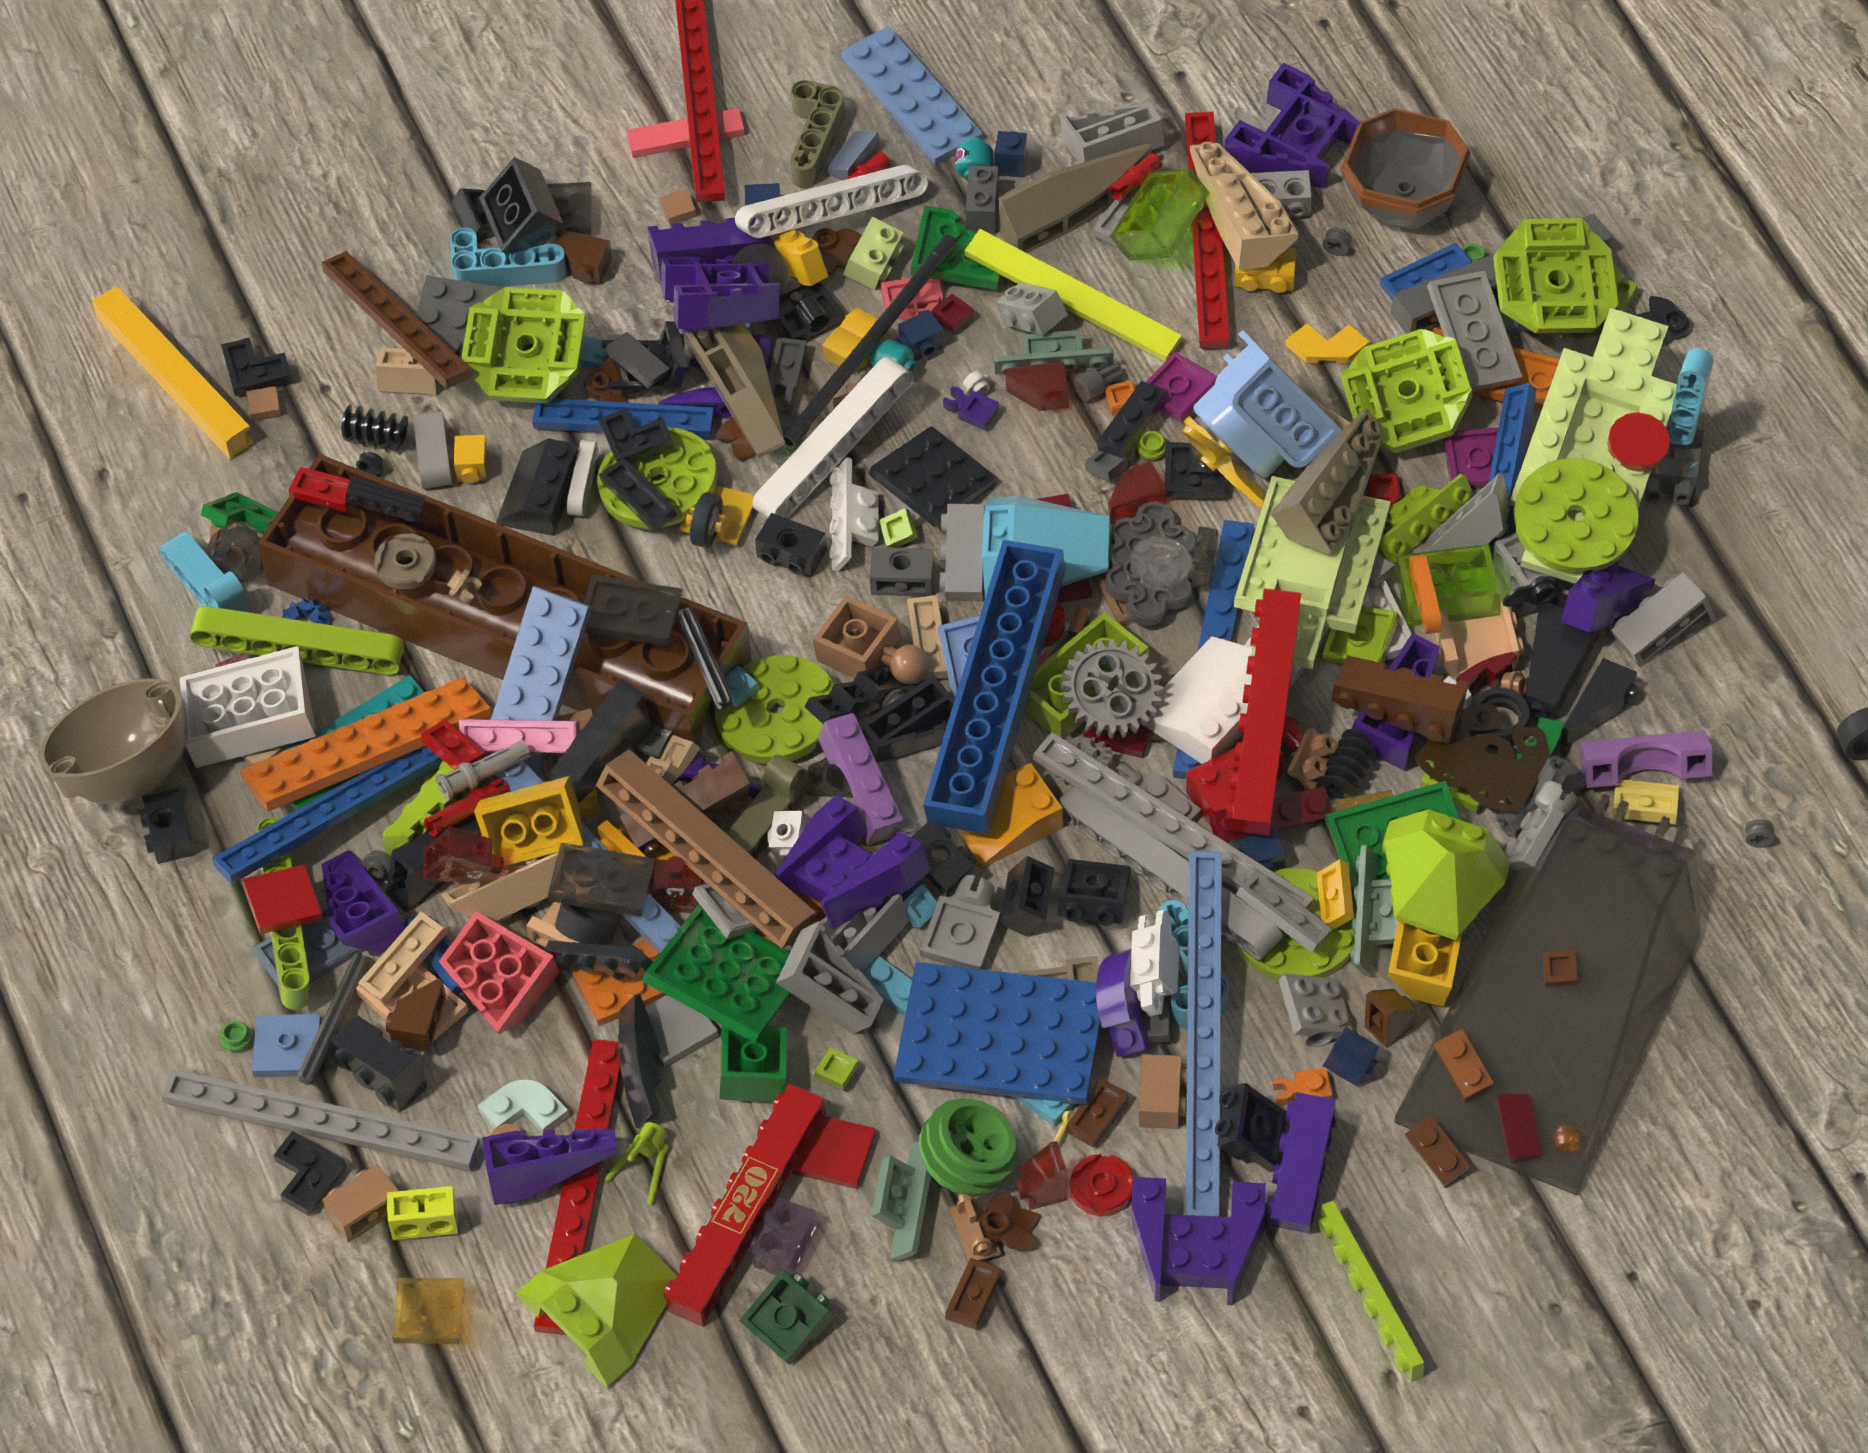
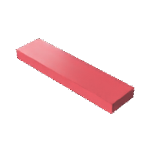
M739 108L716 112L719 140L745 135ZM687 118L626 130L633 158L690 147Z

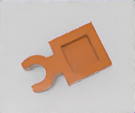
M1325 1067L1294 1072V1081H1289L1285 1078L1273 1080V1091H1286L1285 1094L1276 1095V1104L1278 1106L1288 1105L1289 1101L1295 1099L1296 1092L1332 1099V1091Z

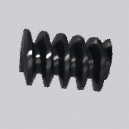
M350 404L345 409L341 422L342 437L346 442H352L353 440L357 444H364L365 442L369 447L375 445L379 449H386L388 447L390 451L395 452L405 441L408 431V416L404 415L400 423H398L396 413H392L389 420H386V412L380 411L378 417L375 418V410L373 408H370L365 416L362 406H358L355 413H352V405Z
M1347 729L1343 732L1335 753L1331 755L1326 764L1327 770L1324 776L1320 777L1317 781L1318 788L1325 786L1327 794L1333 797H1354L1356 793L1355 788L1360 786L1361 778H1364L1366 769L1372 763L1371 759H1374L1376 756V750L1370 744L1366 735L1355 729Z

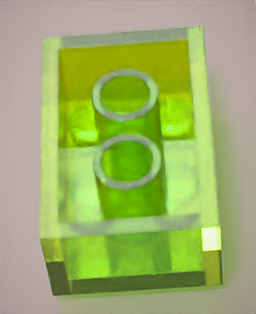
M1192 169L1150 172L1113 230L1110 238L1128 261L1170 258L1176 252L1183 236L1189 231L1194 218L1203 208L1210 192Z
M1489 544L1397 555L1396 579L1407 626L1422 625L1409 571V556L1423 554L1427 557L1439 610L1446 609L1449 621L1498 615L1500 592Z

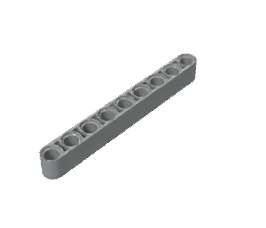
M1072 786L1058 800L1063 809V820L1124 865L1131 866L1132 871L1172 900L1183 903L1188 909L1189 862L1152 835L1075 786ZM1221 885V935L1254 959L1261 960L1283 938L1281 931L1274 923Z

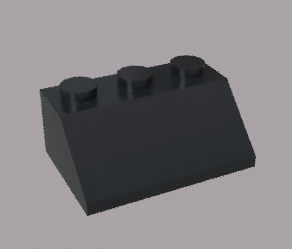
M513 157L479 197L500 250L504 254L544 245L563 225L541 170L516 157Z
M548 438L523 450L496 524L554 536L568 500L578 454L577 444Z

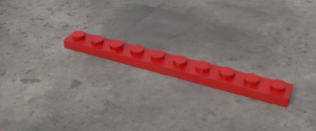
M675 0L696 202L725 201L704 0Z
M1214 112L1185 113L1199 348L1229 347L1223 241L1205 200L1190 153V145H1199L1204 142L1216 143Z
M593 1039L574 1131L610 1129L621 1075L619 1042ZM603 1160L564 1180L545 1269L585 1253ZM545 1312L540 1317H535V1332L567 1335Z

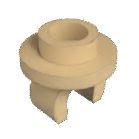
M465 569L462 573L457 570L447 584L451 588L449 595L453 597L457 592L462 601L469 603L474 595L467 591L466 586L477 591L482 583L475 577H467L470 573L468 569Z

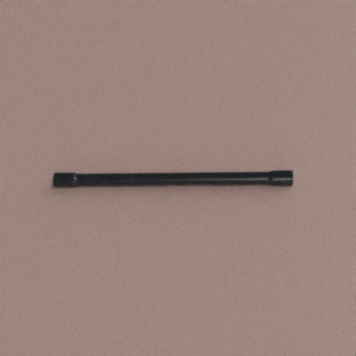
M945 234L930 252L926 261L800 416L795 418L785 430L783 436L787 447L795 448L809 431L812 423L940 265L944 264L958 247V242L953 236Z

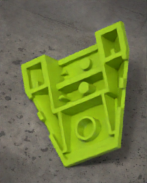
M1429 809L1389 821L1382 844L1383 853L1386 854L1388 863L1386 872L1391 880L1390 894L1395 920L1456 941L1476 919L1477 914L1487 907L1492 897L1502 890L1510 866L1509 859L1490 830Z
M634 1233L540 1271L516 1291L515 1295L537 1317H540L545 1312L586 1354L584 1365L608 1388L633 1365L656 1321L666 1307V1300L664 1298L665 1288L671 1279H676L677 1275Z

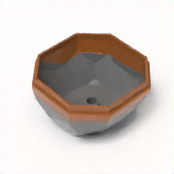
M1393 108L1360 122L1341 167V173L1352 197L1361 208L1386 224L1416 229L1427 224L1449 208L1456 195L1471 152L1448 120Z

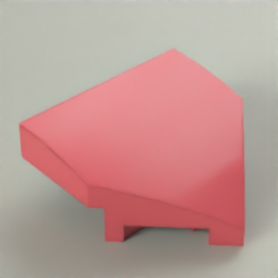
M911 278L880 283L885 310ZM930 278L898 318L906 321L928 309L932 313V310L943 302L940 280Z

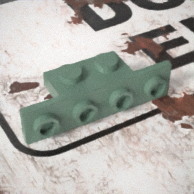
M1081 330L1046 332L1044 335L1036 333L1022 334L1023 354L994 357L995 374L1001 373L1002 375L1012 376L1018 372L1025 371L1039 374L1053 369H1061L1063 371H1074L1080 367L1103 369L1108 365H1113L1114 353L1113 348L1083 350Z
M1361 845L1360 856H1357L1356 859L1359 882L1354 890L1357 915L1354 916L1352 921L1355 933V946L1351 948V961L1364 976L1371 975L1372 945L1394 944L1398 924L1394 917L1390 894L1391 880H1376L1378 855L1368 845Z
M919 1141L911 1144L908 1164L891 1155L881 1160L871 1216L895 1229L890 1257L894 1262L916 1254L920 1245V1234L925 1217L927 1195L931 1185V1175L928 1173L922 1160Z

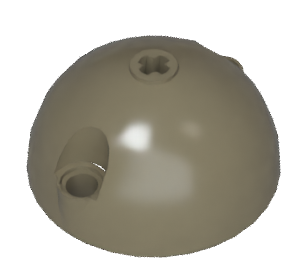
M150 678L123 682L95 693L70 709L50 729L40 748V762L54 782H56L65 798L80 796L99 804L124 803L140 798L160 786L171 775L183 755L188 729L186 710L181 695L172 683Z

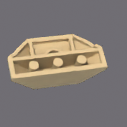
M563 850L501 867L502 871L500 874L488 873L487 871L474 883H466L464 881L451 890L445 891L441 896L454 911L471 917L477 911L494 922H502L509 919L513 913L523 908H533L541 900L549 897L567 856Z

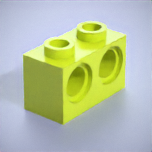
M453 1186L387 1192L388 1224L393 1240L458 1234L457 1203Z

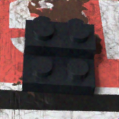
M1068 859L1059 894L1058 916L1065 917L1071 922H1078L1084 919L1097 921L1103 926H1109L1112 923L1121 924L1126 905V893L1131 875V866Z
M1247 1083L1227 1088L1219 1099V1104L1223 1107L1221 1119L1215 1126V1133L1218 1135L1217 1146L1238 1161L1250 1158L1267 1171H1274L1275 1165L1281 1163L1282 1152H1279L1282 1132L1285 1133L1286 1111Z

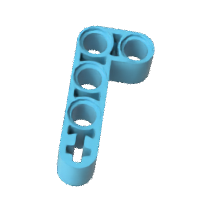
M459 228L451 234V266L454 280L502 287L555 283L567 276L565 252L557 244H544L504 254L500 248L479 249L476 233L470 228Z
M1699 348L1691 349L1684 360L1678 377L1671 415L1666 426L1670 443L1682 446L1689 445L1696 434L1714 362L1713 356L1706 350Z
M182 532L159 547L165 562L202 606L249 612L243 587L237 577L231 571L223 574L188 532Z
M1171 900L1163 903L1159 911L1166 910L1169 913L1172 923L1171 935L1177 940L1179 946L1178 968L1187 982L1188 947L1181 945L1188 944V909L1183 903ZM1222 971L1220 1015L1226 1012L1229 1005V985ZM1187 985L1178 988V992L1171 995V1019L1175 1025L1181 1028H1187V1009L1180 1008L1181 1006H1187Z

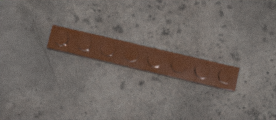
M347 251L321 262L323 272L446 389L472 378L471 368Z

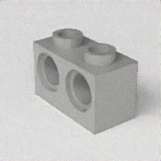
M1309 170L1250 173L1281 202L1289 217L1311 216Z
M1517 533L1495 541L1493 563L1511 590L1530 585L1539 576H1549L1520 566L1525 547L1522 545Z

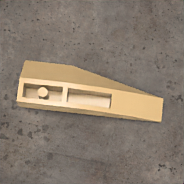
M1204 142L1199 145H1190V153L1205 200L1220 236L1239 270L1267 267L1298 239V232L1281 202L1219 143Z

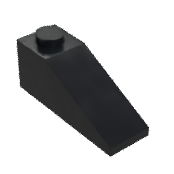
M1603 658L1563 726L1561 744L1564 746L1572 744L1622 713L1628 702L1633 703L1639 691V686L1636 685L1637 672Z

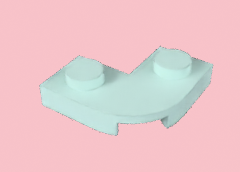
M533 1080L510 1082L477 1105L479 1113L494 1129L502 1124H512L522 1115H525L543 1134L544 1130H552L569 1117L568 1109L543 1084Z

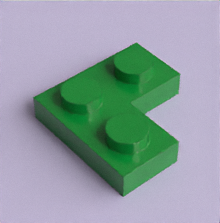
M238 492L203 504L201 516L211 520V523L217 527L226 528L243 521L260 533H265L278 514L277 511Z

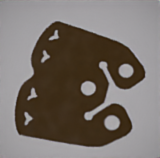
M1483 703L1463 709L1449 744L1429 740L1415 756V760L1428 776L1439 783L1446 781L1448 787H1464L1471 798L1478 803L1500 811L1517 812L1521 811L1533 790L1538 776L1548 760L1549 749L1545 734L1539 727L1518 728L1513 732L1512 738L1518 752L1522 754L1521 759L1514 757L1515 753L1509 741L1493 733L1470 736L1469 732L1471 730L1497 729L1502 724V718L1496 706L1490 703ZM1481 712H1486L1490 715L1491 719L1487 723H1481L1477 720V715ZM1527 735L1534 736L1537 743L1534 746H1526L1523 743V738ZM1489 744L1496 745L1499 752L1496 755H1488L1485 752V747ZM1425 759L1434 760V768H1432L1430 766V763L1426 762ZM1452 772V775L1455 777V779H1452L1449 775L1444 776L1443 774ZM1488 790L1489 798H1487L1484 793L1482 794L1478 791ZM1509 798L1513 805H1510L1508 802L1501 803L1500 801Z

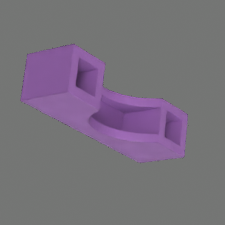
M854 713L825 721L818 740L829 764L838 766L849 783L854 805L859 809L867 832L863 836L866 845L895 837L903 819Z
M1705 730L1580 742L1581 772L1586 780L1587 788L1619 785L1621 779L1626 775L1648 769L1667 771L1681 779L1712 776V746Z

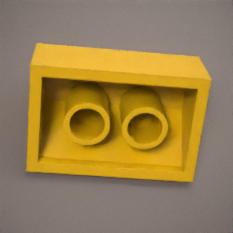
M570 776L480 800L474 810L492 867L501 868L584 845L579 804Z
M1398 921L1387 976L1412 999L1444 1007L1452 989L1461 936L1456 941Z

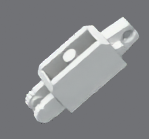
M1166 910L1157 911L1155 925L1148 914L1140 916L1138 930L1132 931L1130 986L1137 992V998L1141 1001V1008L1150 1017L1162 1014L1164 997L1178 992L1179 946L1177 940L1171 935L1172 923Z

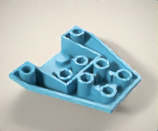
M1023 496L990 497L985 504L982 545L985 597L1003 540L1063 549L1066 571L1061 587L1109 571V516Z

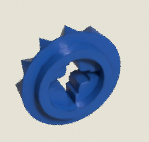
M303 597L301 602L294 603L291 601L290 607L283 609L282 618L300 620L299 614H304L306 617L310 616V622L329 625L330 616L325 604L321 605L316 598L312 601H307Z

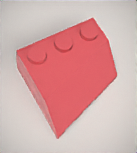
M475 911L439 960L441 966L498 1034L522 1023L559 973L553 955Z

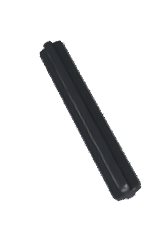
M690 607L680 609L677 613L679 623L719 710L731 708L733 706V697L694 610Z

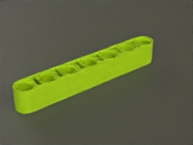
M203 606L197 609L190 633L191 641L201 647L262 656L298 646L303 663L381 675H394L398 673L405 646L401 638L391 634Z
M276 817L264 818L259 822L257 832L280 819ZM290 852L263 866L261 874L291 868ZM301 925L270 932L281 1002L286 1008L291 1010L305 1007L310 997L309 973Z

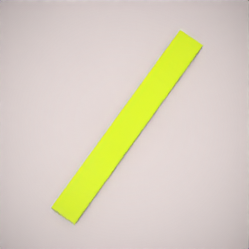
M979 229L964 250L966 257L1017 284L1024 282L1056 290L1066 310L1165 362L1182 340L1181 334L982 229Z

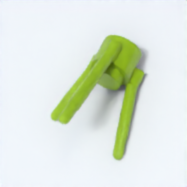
M652 1122L645 1123L629 1148L605 1176V1181H611L627 1160L632 1162L639 1153L647 1157L657 1154L647 1200L648 1205H653L664 1156L669 1149V1146L664 1143L668 1136L665 1129Z

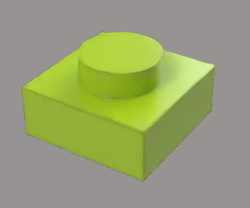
M906 508L879 520L886 546L897 548L918 538L911 511Z
M830 1047L814 1071L815 1079L844 1091L858 1069L859 1061Z

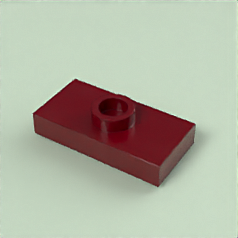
M1140 724L1136 734L1128 728L1124 738L1120 735L1119 730L1115 731L1113 738H1109L1107 730H1103L1102 734L1097 736V728L1094 726L1090 730L1084 731L1083 737L1089 739L1094 737L1095 743L1104 741L1105 747H1110L1111 751L1143 758L1149 740V728Z

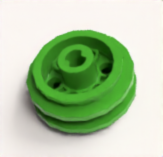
M959 1098L944 1102L933 1111L931 1117L924 1123L919 1135L920 1154L928 1173L940 1185L955 1193L977 1196L993 1192L1012 1173L1019 1157L1018 1142L1010 1122L998 1109L984 1101ZM949 1131H952L954 1136H950Z

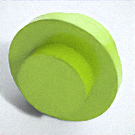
M1147 431L1137 441V452L1145 459H1158L1166 452V440L1156 431Z

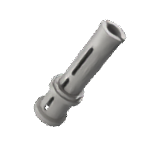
M520 740L472 764L464 762L460 764L459 769L446 775L438 774L436 775V782L444 798L450 801L453 799V795L468 788L471 790L477 788L480 781L529 759L531 755L526 743Z

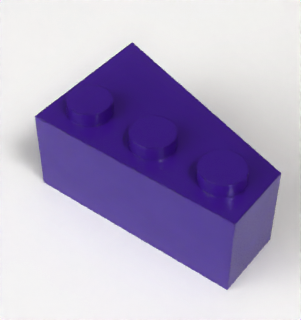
M1617 562L1600 571L1593 572L1592 570H1587L1571 587L1561 622L1589 633L1609 626L1613 623L1614 618L1629 616L1631 612L1638 609L1640 603L1645 598L1651 596L1656 579L1619 566Z

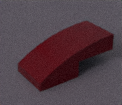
M1509 652L1483 660L1460 674L1456 678V682L1458 680L1469 682L1468 689L1472 695L1485 684L1491 689L1499 688L1503 675L1506 672L1516 671L1517 655Z

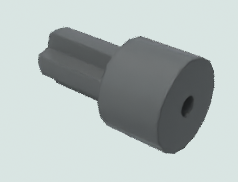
M1117 363L1099 372L1090 369L1074 378V389L1082 400L1088 401L1102 394L1105 391V386L1123 378L1124 372Z

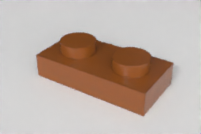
M1463 1029L1434 1043L1437 1054L1465 1102L1494 1088L1493 1080Z

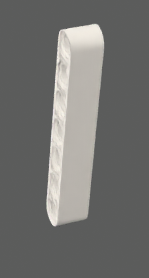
M900 165L744 206L737 212L735 223L740 230L750 236L762 238L918 197L926 191L928 179L924 173L913 167ZM912 176V181L907 186L908 180ZM887 183L885 190L881 192L883 185ZM861 190L859 197L855 199L857 192ZM835 196L833 204L829 206L830 200ZM809 203L808 209L803 213L804 206ZM782 210V215L777 220V215ZM756 217L755 224L750 227L752 219Z
M890 357L882 358L759 489L752 501L753 508L766 518L771 513L788 519L905 393L912 383V373Z

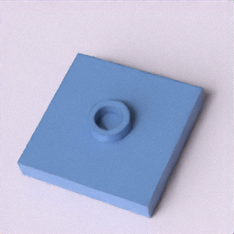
M320 1014L256 1015L252 1061L253 1077L298 1076V1072L321 1025L322 1019Z

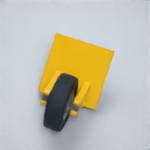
M716 485L713 493L704 492L700 496L695 508L690 507V513L687 514L686 520L682 522L680 531L689 533L691 543L699 547L708 548L714 540L737 546L754 509L752 501L755 495Z

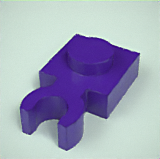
M955 386L951 387V396L956 399L950 400L945 397L943 399V407L947 411H958V419L983 430L986 429L999 410L998 401L975 391H972L968 397L964 395L962 389Z

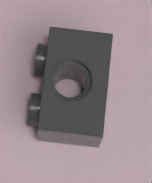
M969 166L965 209L967 230L971 228L977 233L979 229H982L989 234H996L999 196L998 166Z
M872 547L870 567L871 595L932 596L934 576L933 549L921 547Z

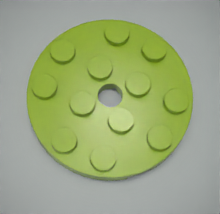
M673 427L667 428L673 439L674 447L630 463L676 509L678 516L661 528L686 520L687 514L690 515V507L695 508L700 496L704 492L713 493L718 479L716 461L708 444L692 432ZM610 451L599 468L597 485L604 507L618 521L629 526L650 530L601 482L599 474L616 463ZM660 474L665 476V479L662 478L661 480L653 481V483L651 482L652 477H657Z
M1579 458L1555 460L1533 471L1518 491L1513 512L1516 533L1525 549L1544 565L1566 573L1587 570L1596 572L1611 566L1630 548L1638 526L1637 503L1626 482L1608 467L1594 461ZM1581 510L1584 519L1574 521L1570 519L1567 513L1568 511Z
M792 655L764 657L753 660L745 667H742L758 683L760 690L737 708L732 706L725 710H719L715 704V721L719 734L730 750L733 749L743 755L744 759L762 764H768L770 759L776 754L793 761L815 750L823 724L804 706L809 697L830 693L834 684L829 675L816 663ZM775 703L784 706L783 710L778 713L769 712L776 705Z
M1286 868L1273 872L1313 897V903L1308 911L1321 920L1317 882L1318 871L1305 868ZM1352 897L1354 916H1356L1357 907ZM1353 919L1332 930L1328 938L1312 953L1280 928L1279 930L1283 938L1261 960L1254 959L1237 946L1236 948L1251 968L1270 979L1278 981L1285 973L1326 978L1340 970L1351 958V948L1355 946V933L1352 926Z

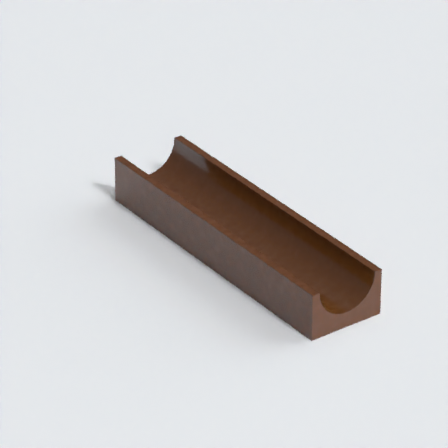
M318 454L309 469L346 479H351V476L425 497L419 522H409L403 518L389 516L379 511H371L358 505L350 504L347 512L294 499L289 496L258 541L269 586L301 599L304 597L307 601H312L316 598L321 605L325 604L328 610L385 633L395 635L402 640L501 680L504 679L533 586H538L592 606V611L562 704L578 711L591 709L592 714H594L616 683L622 679L645 695L652 724L672 731V735L692 741L699 747L703 722L713 697L679 623L678 611L687 607L694 610L723 677L732 668L734 669L738 665L745 667L752 661L747 622L322 454ZM399 534H416L424 537L429 541V544L436 553V570L432 577L423 585L412 589H396L387 586L380 580L375 568V554L380 545L386 540L387 542L393 540V536ZM410 557L401 558L398 561V563L401 565L410 564L413 561V559ZM465 569H468L470 573L467 577H475L482 583L477 591L466 586L467 591L474 595L469 603L462 601L457 592L453 597L449 595L451 588L447 584L457 570L462 573Z

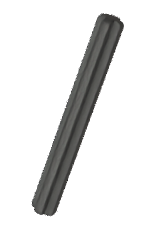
M360 953L353 955L298 1072L297 1079L299 1082L306 1085L314 1083L331 1046L329 1040L337 1033L355 995L356 987L359 985L358 982L362 979L368 967L369 958Z

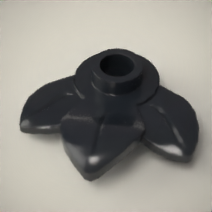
M1650 296V311L1635 315L1668 326L1663 343L1671 337H1681L1689 330V319L1686 314L1676 309L1672 301L1662 297Z
M1539 576L1530 585L1518 587L1508 593L1503 599L1502 604L1505 607H1511V612H1515L1516 620L1532 610H1539V604L1551 603L1557 605L1559 599L1557 596V582L1553 577Z

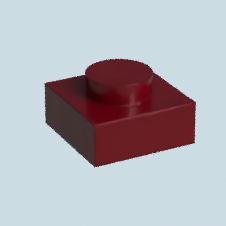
M951 294L932 310V315L941 325L955 333L974 317V309L954 294Z

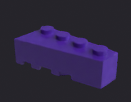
M1296 1092L1295 1102L1289 1101L1285 1121H1290L1288 1133L1282 1132L1279 1152L1284 1154L1282 1164H1276L1274 1168L1272 1183L1277 1184L1275 1196L1269 1195L1266 1215L1270 1216L1271 1226L1310 1234L1320 1190L1318 1189V1184L1322 1183L1325 1173L1326 1158H1324L1325 1152L1329 1153L1332 1129L1337 1121L1336 1099Z

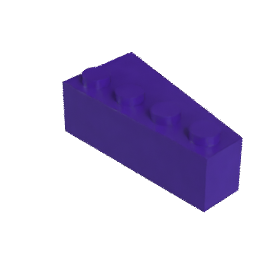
M756 217L752 219L750 227L755 224ZM726 218L720 224H715L711 220L700 221L699 226L684 227L683 223L671 224V229L659 230L658 226L647 227L652 264L660 286L662 257H701V263L716 264L717 259H726L728 264H745L747 261L765 262L774 259L771 237L755 238L736 226L735 218Z
M1412 633L1388 670L1395 671L1401 669V667L1412 669L1416 676L1429 679L1430 675L1434 673L1440 646ZM1360 712L1353 723L1352 729L1360 731L1367 736L1370 744L1376 750V757L1404 771L1416 732L1402 730L1395 724L1384 720L1372 719L1367 714Z

